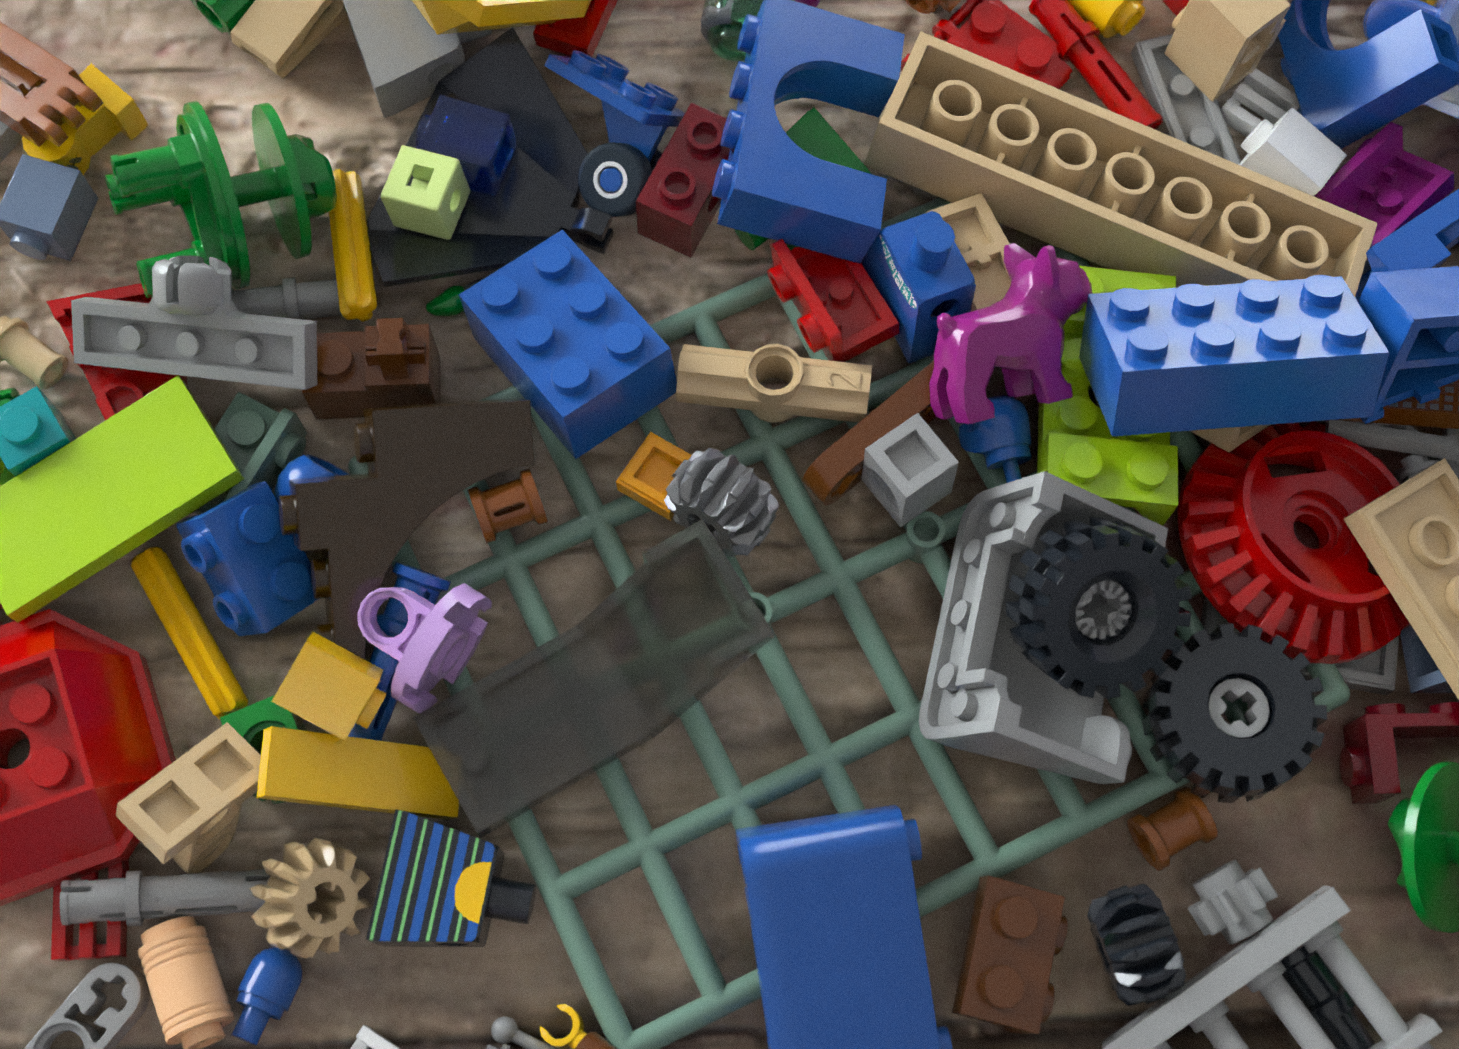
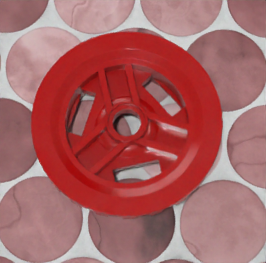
M1312 421L1305 427L1300 426L1298 423L1272 424L1230 452L1211 443L1197 457L1184 479L1179 496L1178 530L1181 546L1191 573L1203 594L1230 624L1234 623V627L1238 631L1242 632L1248 624L1261 627L1263 629L1260 640L1268 643L1278 634L1289 641V644L1282 651L1288 658L1294 659L1302 652L1310 663L1335 664L1357 660L1376 652L1399 636L1401 630L1409 624V621L1379 574L1374 575L1367 572L1369 559L1343 520L1400 485L1387 466L1377 456H1373L1366 449L1343 437L1326 433L1325 424ZM1291 464L1316 472L1272 478L1267 465ZM1294 522L1307 524L1315 531L1319 539L1318 549L1306 547L1297 539L1294 533Z

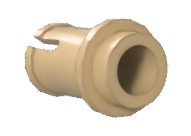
M1 316L0 362L6 361L35 382V385L40 389H49L55 385L67 369V357L57 353L28 332L29 327L24 320Z

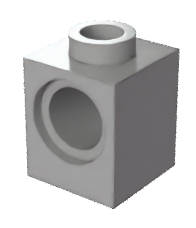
M917 413L865 448L861 480L901 528L952 492L959 461L919 413Z

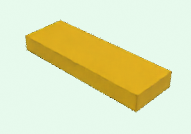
M271 726L264 729L257 798L395 814V810H401L420 817L451 820L458 818L463 752L349 736L344 741L333 734Z

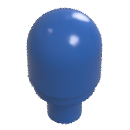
M276 947L267 948L259 952L251 960L237 989L240 993L236 1002L244 1006V1009L231 1034L232 1036L257 1046L269 1018L280 1020L284 1011L288 1012L302 981L301 963L291 951L287 949L281 950Z

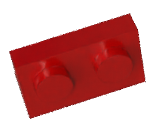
M783 239L771 244L773 267L767 270L769 280L779 299L783 303L792 300L802 317L797 319V324L812 352L815 353L822 349L829 361L846 362L899 334V322L861 263H855L801 247L789 250Z

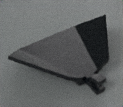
M511 27L439 80L405 145L457 158L461 163L470 187V194L451 239L446 240L394 226L381 196H379L367 219L370 251L385 287L500 269L561 230L573 242L602 254L606 252L614 235L613 229L610 228L612 216L592 208L577 209L580 203L579 170L588 153L516 31ZM413 175L409 180L408 186H410L413 181Z

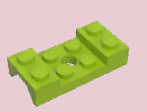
M1079 266L1087 274L1093 293L1114 292L1122 288L1138 290L1176 288V276ZM1085 305L1078 313L1071 315L1063 326L1065 335L1061 373L1065 380L1071 384L1073 397L1050 404L1038 402L1037 473L1046 471L1119 506L1135 508L1143 517L1163 526L1178 506V446L1170 445V432L1126 436L1111 435L1100 407L1096 406L1089 397L1088 390L1092 387L1079 358L1086 312Z

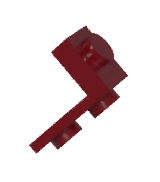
M1459 702L1431 705L1428 707L1429 713H1406L1405 705L1399 703L1371 705L1364 708L1363 716L1343 727L1345 747L1342 748L1340 753L1339 767L1345 786H1350L1352 804L1380 803L1401 794L1394 739L1459 737Z

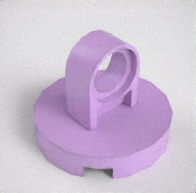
M465 583L450 590L436 605L403 587L378 588L370 592L361 602L358 611V626L362 635L372 645L399 661L391 683V697L418 713L431 708L438 699L429 692L441 678L453 684L474 654L488 622L477 616L479 610L485 612L491 609L492 601ZM389 598L399 600L404 604L408 612L406 628L395 637L386 635L377 623L378 609Z

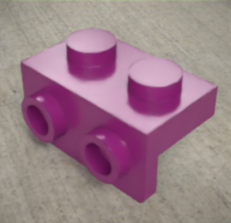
M1389 122L1373 138L1366 139L1360 145L1355 155L1337 173L1330 177L1324 187L1314 197L1378 223L1371 243L1372 247L1447 197L1454 190V172L1403 150V127L1394 122Z

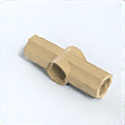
M683 344L677 371L676 400L683 403L751 410L760 420L770 423L783 422L793 415L859 423L867 416L873 365L799 357L791 348L780 344H768L756 349L754 352ZM768 378H779L786 381L788 385L781 389L771 390L763 387L760 383Z

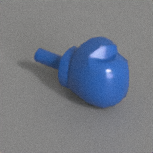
M1006 395L990 397L988 399L993 402L995 417L972 424H962L959 426V439L961 447L965 451L983 454L988 470L1003 468L1006 483L1022 479L1019 464L1028 462L1032 458L1029 448L1031 445L1029 417L1024 404L1016 398Z

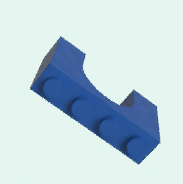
M763 0L757 16L746 15L737 50L746 52L745 62H738L729 92L730 98L738 100L737 111L733 109L729 111L721 138V146L730 148L728 160H721L712 190L713 197L721 198L718 225L776 241L783 239L787 244L860 264L881 230L887 178L827 162L807 153L785 133L777 118L775 105L791 99L808 98L879 118L900 77L905 34L793 0Z
M1293 0L1284 17L1286 22L1278 34L1284 57L1281 59V67L1287 80L1294 86L1300 105L1297 112L1335 145L1340 147V149L1345 148L1459 84V47L1452 26L1421 9L1356 47L1346 50H1335L1327 31V10L1330 0Z

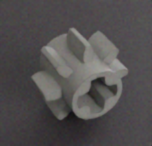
M1235 859L1214 869L1192 884L1200 897V901L1189 906L1188 910L1204 936L1208 934L1213 936L1221 931L1228 944L1231 945L1251 936L1273 921L1265 903L1278 897V894L1261 867L1244 873Z

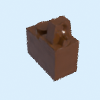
M403 318L376 319V326H365V331L317 333V385L302 390V394L316 420L364 418V408L440 404V355L430 325H407Z

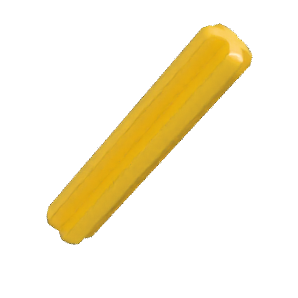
M336 169L333 171L337 199L335 208L329 211L339 307L345 319H359L361 322H365L373 317L372 311L377 307V298L362 181L355 171L345 173L341 169Z
M151 547L136 555L131 560V568L212 714L220 719L223 716L247 707L248 699L167 554L159 547Z

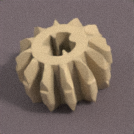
M313 838L309 840L306 847L304 844L294 841L284 844L283 863L274 859L262 861L265 872L270 878L267 885L258 884L249 888L254 897L265 900V903L251 917L255 920L256 925L266 929L269 928L265 938L268 940V943L281 950L289 948L292 954L301 958H313L317 949L328 954L339 952L340 932L349 936L361 934L353 917L356 910L363 911L371 908L372 905L368 902V899L358 896L357 892L371 878L366 875L365 871L354 868L357 856L350 850L342 847L334 849L330 841Z

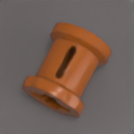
M529 468L520 471L519 479L481 491L477 486L467 489L486 544L495 541L497 533L531 521H535L538 525L548 522Z
M1185 786L1174 792V801L1144 817L1136 814L1127 820V826L1135 845L1145 860L1157 871L1170 866V857L1200 840L1207 844L1218 837L1217 827L1211 813L1199 796L1190 793L1191 788Z

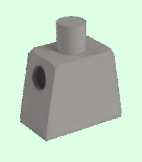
M343 0L350 26L384 118L392 116L430 97L439 80L465 62L461 44L492 35V30L437 35L412 0Z

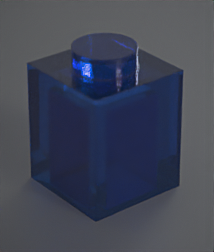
M444 95L439 96L432 114H426L421 119L415 139L416 149L457 158L461 163L470 189L496 196L517 146L508 114Z

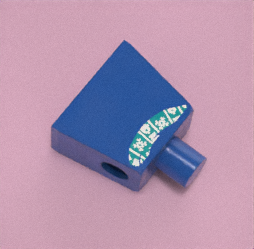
M934 211L880 230L861 262L899 322V334L894 337L908 364L934 355L939 331L936 321L937 317L941 313H947L954 317L971 312L976 288L974 276L954 241L955 234L952 227L943 221L940 214Z

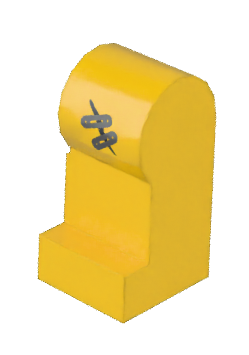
M92 63L79 76L86 86L91 88L101 98L103 104L95 112L90 111L83 105L81 107L76 105L75 108L84 116L86 121L77 130L67 123L60 126L68 136V139L60 147L49 140H46L38 147L22 137L23 148L29 156L80 170L83 175L89 168L91 157L120 131L132 141L149 125L134 99Z

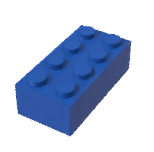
M1313 275L1306 279L1266 281L1251 279L1237 284L1208 286L1184 284L1178 288L1151 290L1122 288L1114 292L1088 294L1079 358L1111 435L1126 436L1372 417L1389 351L1343 277Z

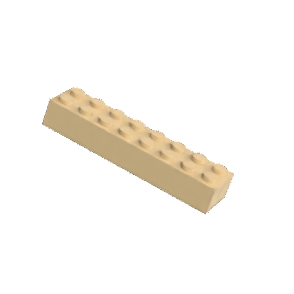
M922 31L915 42L878 123L864 163L865 166L952 203L982 193L997 222L1108 269L1176 276V288L1184 284L1208 286L1237 284L1251 279L1281 281L1306 279L1313 275H1327L1331 277L1342 276L1355 297L1367 260L1366 252L1371 247L1378 224Z

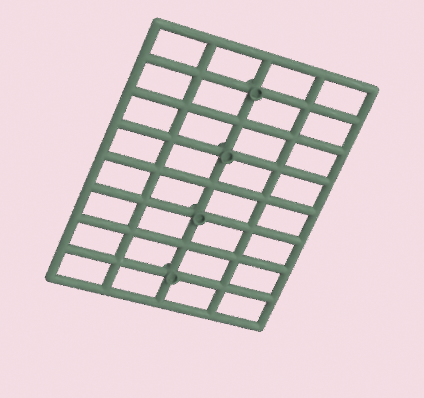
M938 197L882 222L881 230L887 226L925 214L927 211L952 202ZM1053 246L1057 258L1078 262L1079 266L1091 267L1086 259ZM766 273L655 322L650 326L666 344L695 333L701 346L731 349L717 322L777 296ZM777 296L810 358L828 360L822 349L814 353L804 340L797 324V319L802 316L793 301L790 300L783 303ZM934 355L915 361L914 364L870 383L867 415L869 414L868 411L881 405L934 361ZM513 385L479 401L525 398ZM658 406L637 419L645 437L652 432L679 447ZM532 407L531 416L580 516L519 544H516L509 529L499 532L496 535V540L488 543L493 556L444 577V579L451 581L448 591L440 592L437 603L450 590L465 583L478 591L501 579H505L556 687L554 698L493 726L466 666L453 684L443 679L606 1040L617 1049H661L762 998L757 969L726 984L665 854L730 822L734 829L760 826L762 823L755 810L818 779H821L838 813L864 810L866 808L844 767L906 736H909L974 859L916 889L920 918L977 890L980 877L989 875L1000 878L1191 782L1183 778L1176 784L1166 775L1173 768L1165 757L1158 762L1155 761L1149 750L1156 743L1154 734L1144 736L1142 721L1147 715L1133 691L1120 684L1121 697L1107 700L1118 720L1128 727L1130 741L1148 773L1086 804L1070 776L1037 769L1062 816L999 848L997 847L944 746L926 739L922 735L919 726L922 700L919 701L856 584L910 559L915 563L924 564L941 597L944 598L951 560L942 543L957 536L962 514L969 502L941 516L933 512L924 511L903 526L905 533L844 561L785 449L846 422L849 429H852L858 424L857 422L797 416L778 426L772 427L770 422L760 420L751 410L735 409L750 438L721 451V453L725 457L735 455L738 461L746 467L761 460L763 461L821 572L766 597L752 590L736 557L725 556L717 548L710 550L704 542L699 540L734 609V613L671 642L615 530V527L652 510L626 495L603 505L580 457L575 459ZM953 416L948 421L959 438V426L964 423L956 422ZM1170 432V445L1178 446V458L1188 473L1191 465L1204 450L1192 432ZM966 451L987 489L1006 484L1003 468L988 470L983 454ZM356 455L353 456L348 463L350 475L368 473V464L358 463ZM1034 471L1022 478L1037 474V471ZM486 479L476 482L463 490L477 522L478 519L467 489L476 486L481 491L489 489ZM1123 507L1127 510L1136 513L1134 508L1132 507ZM592 538L648 653L589 681L579 676L528 567ZM407 540L391 564L392 568L395 562L421 569L409 540ZM1191 570L1176 577L1190 585L1191 597L1202 593ZM831 595H834L895 710V713L833 743L830 741L772 629V623ZM1188 600L1180 601L1179 606L1192 613L1190 627L1177 626L1176 628L1180 639L1185 641L1184 644L1193 634L1205 629ZM738 639L752 644L808 754L745 786L742 785L683 666ZM1311 663L1306 667L1312 679L1319 677L1324 689L1322 693L1314 698L1315 705H1327L1328 713L1344 705L1349 700L1350 689L1335 664ZM660 677L719 798L653 830L597 712L598 705ZM1223 696L1221 699L1227 706L1224 714L1230 724L1240 720L1249 726V722L1244 716L1248 710V703L1242 702L1241 697L1235 702H1230ZM566 721L575 727L629 842L561 874L505 749ZM641 867L701 993V997L633 1031L573 899Z

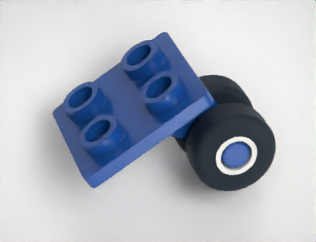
M573 50L571 57L549 54L544 64L545 67L602 101L609 143L595 147L587 154L581 164L578 182L583 199L590 208L607 213L612 217H623L636 213V200L662 155L657 147L667 127H678L685 114L675 107L678 98L652 83L646 82L645 86L642 87L626 79L630 70L605 55L597 54L596 58H593L577 50Z

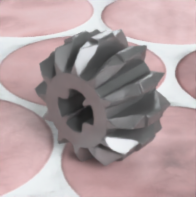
M708 448L705 452L695 451L688 460H684L672 475L674 479L666 488L668 494L664 499L665 504L674 513L673 518L675 522L684 526L690 532L691 538H698L704 542L708 549L713 550L717 548L725 556L735 557L737 554L748 556L753 548L759 546L771 531L769 527L775 520L776 512L780 506L776 497L770 493L772 488L768 482L759 479L754 474V467L744 466L735 455L725 457L719 450Z

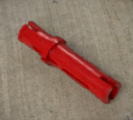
M1032 0L1028 10L1037 18L1052 39L1058 43L1056 49L1060 52V59L1064 62L1070 61L1108 110L1155 130L1163 123L1164 118L1161 114L1155 111L1130 79L1129 75L1121 68L1099 40L1100 30L1093 21L1085 22L1068 0Z

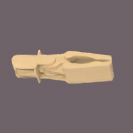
M255 0L232 29V43L284 79L347 17L343 0Z

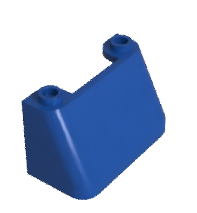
M896 805L735 829L740 864H742L744 883L747 886L744 888L752 929L768 1049H953L948 1027H937L911 863V861L922 860L921 841L916 820H904L900 808Z

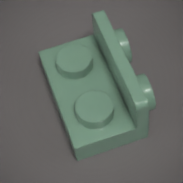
M238 392L214 430L240 470L244 480L201 506L193 513L197 515L203 514L255 483L266 481L272 490L279 474L289 462L302 456L306 447L305 436L307 431L297 414L286 408H283L279 413Z

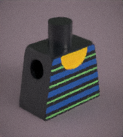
M395 810L366 940L386 947H485L492 918L529 924L535 901L536 884L500 878L504 862V852L499 846L409 812Z

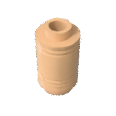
M183 916L162 922L143 932L140 936L143 946L137 952L141 965L144 968V974L147 976L146 981L160 1025L163 1027L162 1032L165 1035L166 1044L175 1045L182 1043L183 1049H202L222 1040L225 1037L223 1027L231 1023L235 1017L231 1011V1005L228 1003L229 999L215 956L212 953V947L209 945L210 941L205 927L197 926L193 916Z

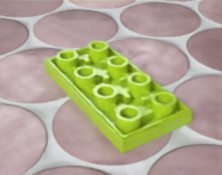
M179 375L0 486V603L8 617L19 623L244 480L243 475L191 390Z

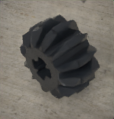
M1144 883L1132 887L1124 885L1109 890L1106 895L1092 900L1087 914L1091 925L1090 931L1102 961L1104 972L1107 973L1112 989L1116 991L1118 999L1127 1006L1143 1002L1147 1005L1166 998L1170 993L1184 986L1186 972L1183 966L1184 959L1177 943L1178 938L1173 932L1170 918L1166 915L1160 898L1155 895L1151 888Z

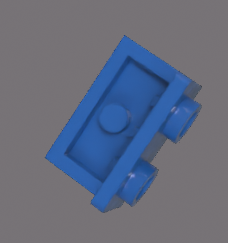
M266 481L255 483L205 513L188 517L176 524L177 530L183 539L181 541V549L186 560L193 569L202 573L215 596L213 598V606L219 619L229 629L234 630L238 636L267 633L319 600L315 599L313 594L311 563L305 552L300 551L294 545L293 535H282L279 504Z

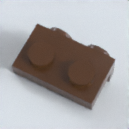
M989 875L980 877L952 1010L953 1014L1002 1026L1004 1030L1017 1034H1039L1041 1023H1045L1049 1018L1054 1003V986L1049 982L1054 955H1058L1062 950L1067 935V918L1062 915L1065 901L1064 896Z

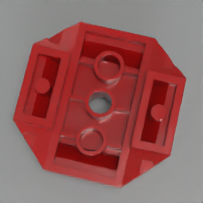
M52 609L30 615L19 623L12 621L0 626V906L60 885L62 880H74L128 860L140 840L116 817L117 804L176 760L146 658L139 652ZM29 739L30 752L28 757L21 765L10 769L8 766V754L11 748L17 742Z

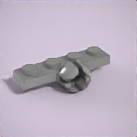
M187 255L156 261L152 267L153 297L150 303L93 297L71 300L74 363L301 390L317 385V321L246 314L237 310L232 300V272L226 261L209 257L208 265L204 263L203 258L200 256Z

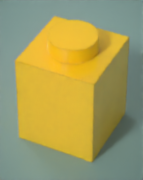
M312 631L271 702L346 741L355 723L365 729L369 727L383 703L387 693L376 688L380 682L383 669Z

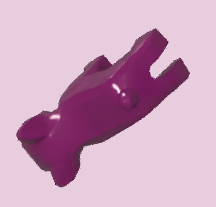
M1016 243L1007 244L1004 247V264L1011 284L1004 298L989 307L954 317L947 313H941L937 317L936 321L939 331L934 352V370L929 382L930 403L936 417L945 420L954 416L956 422L965 424L994 418V405L986 396V387L995 367L1002 369L1007 396L1016 398L1036 394L1038 402L1047 404L1073 397L1071 384L1065 380L1061 373L1065 335L1063 326L1071 315L1078 313L1087 304L1088 294H1093L1091 282L1085 271L1079 267L1078 262L1056 258L1055 248L1052 245L1044 246L1039 251L1038 256L1034 257Z

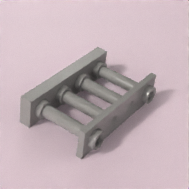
M1323 885L1185 982L1181 989L1170 993L1169 996L1155 1003L1101 1042L1103 1049H1172L1167 1039L1187 1025H1190L1195 1033L1203 1031L1215 1049H1250L1225 1016L1229 1008L1223 1001L1238 989L1247 985L1252 993L1260 991L1302 1049H1337L1282 976L1286 968L1280 960L1301 945L1309 953L1317 951L1382 1038L1381 1041L1369 1049H1434L1429 1041L1443 1031L1434 1019L1422 1013H1419L1405 1023L1339 934L1344 929L1337 920L1351 910L1334 887Z

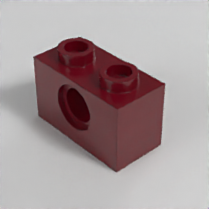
M691 102L636 200L638 234L692 258L721 204V198L713 197L712 190L721 160H728L730 148L721 146L722 133L727 118Z

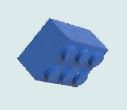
M563 230L459 294L474 339L525 400H530L531 407L575 459L676 393L677 379L670 347Z

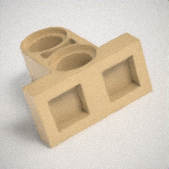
M226 722L117 804L116 817L163 865L172 858L186 874L200 873L210 866L232 842L242 803L257 792L261 755Z

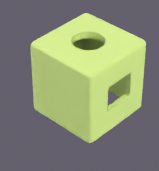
M402 145L380 196L394 226L449 240L453 235L470 194V187L461 163L457 158ZM413 175V181L411 185L408 186L409 180Z

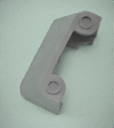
M1046 471L996 486L977 494L963 512L957 531L920 707L919 726L922 735L926 739L947 747L1094 783L1110 784L1124 782L1127 765L1132 753L1128 727L1118 719L1102 715L1105 697L1096 690L1093 698L1080 696L1071 688L1067 690L1033 665L1022 654L1024 649L1014 642L1009 630L1019 625L1006 615V602L1019 601L1020 595L1008 587L1012 574L1025 577L1029 569L1027 565L1019 561L1026 550L1029 549L1039 555L1045 549V546L1039 540L1040 536L1049 530L1062 537L1066 536L1064 522L1078 519L1090 525V517L1105 518L1114 524L1117 521L1158 542L1163 547L1166 544L1168 528ZM1092 593V601L1085 605V607L1082 606L1081 609L1094 619L1096 618L1097 607L1106 604L1107 598L1099 593Z

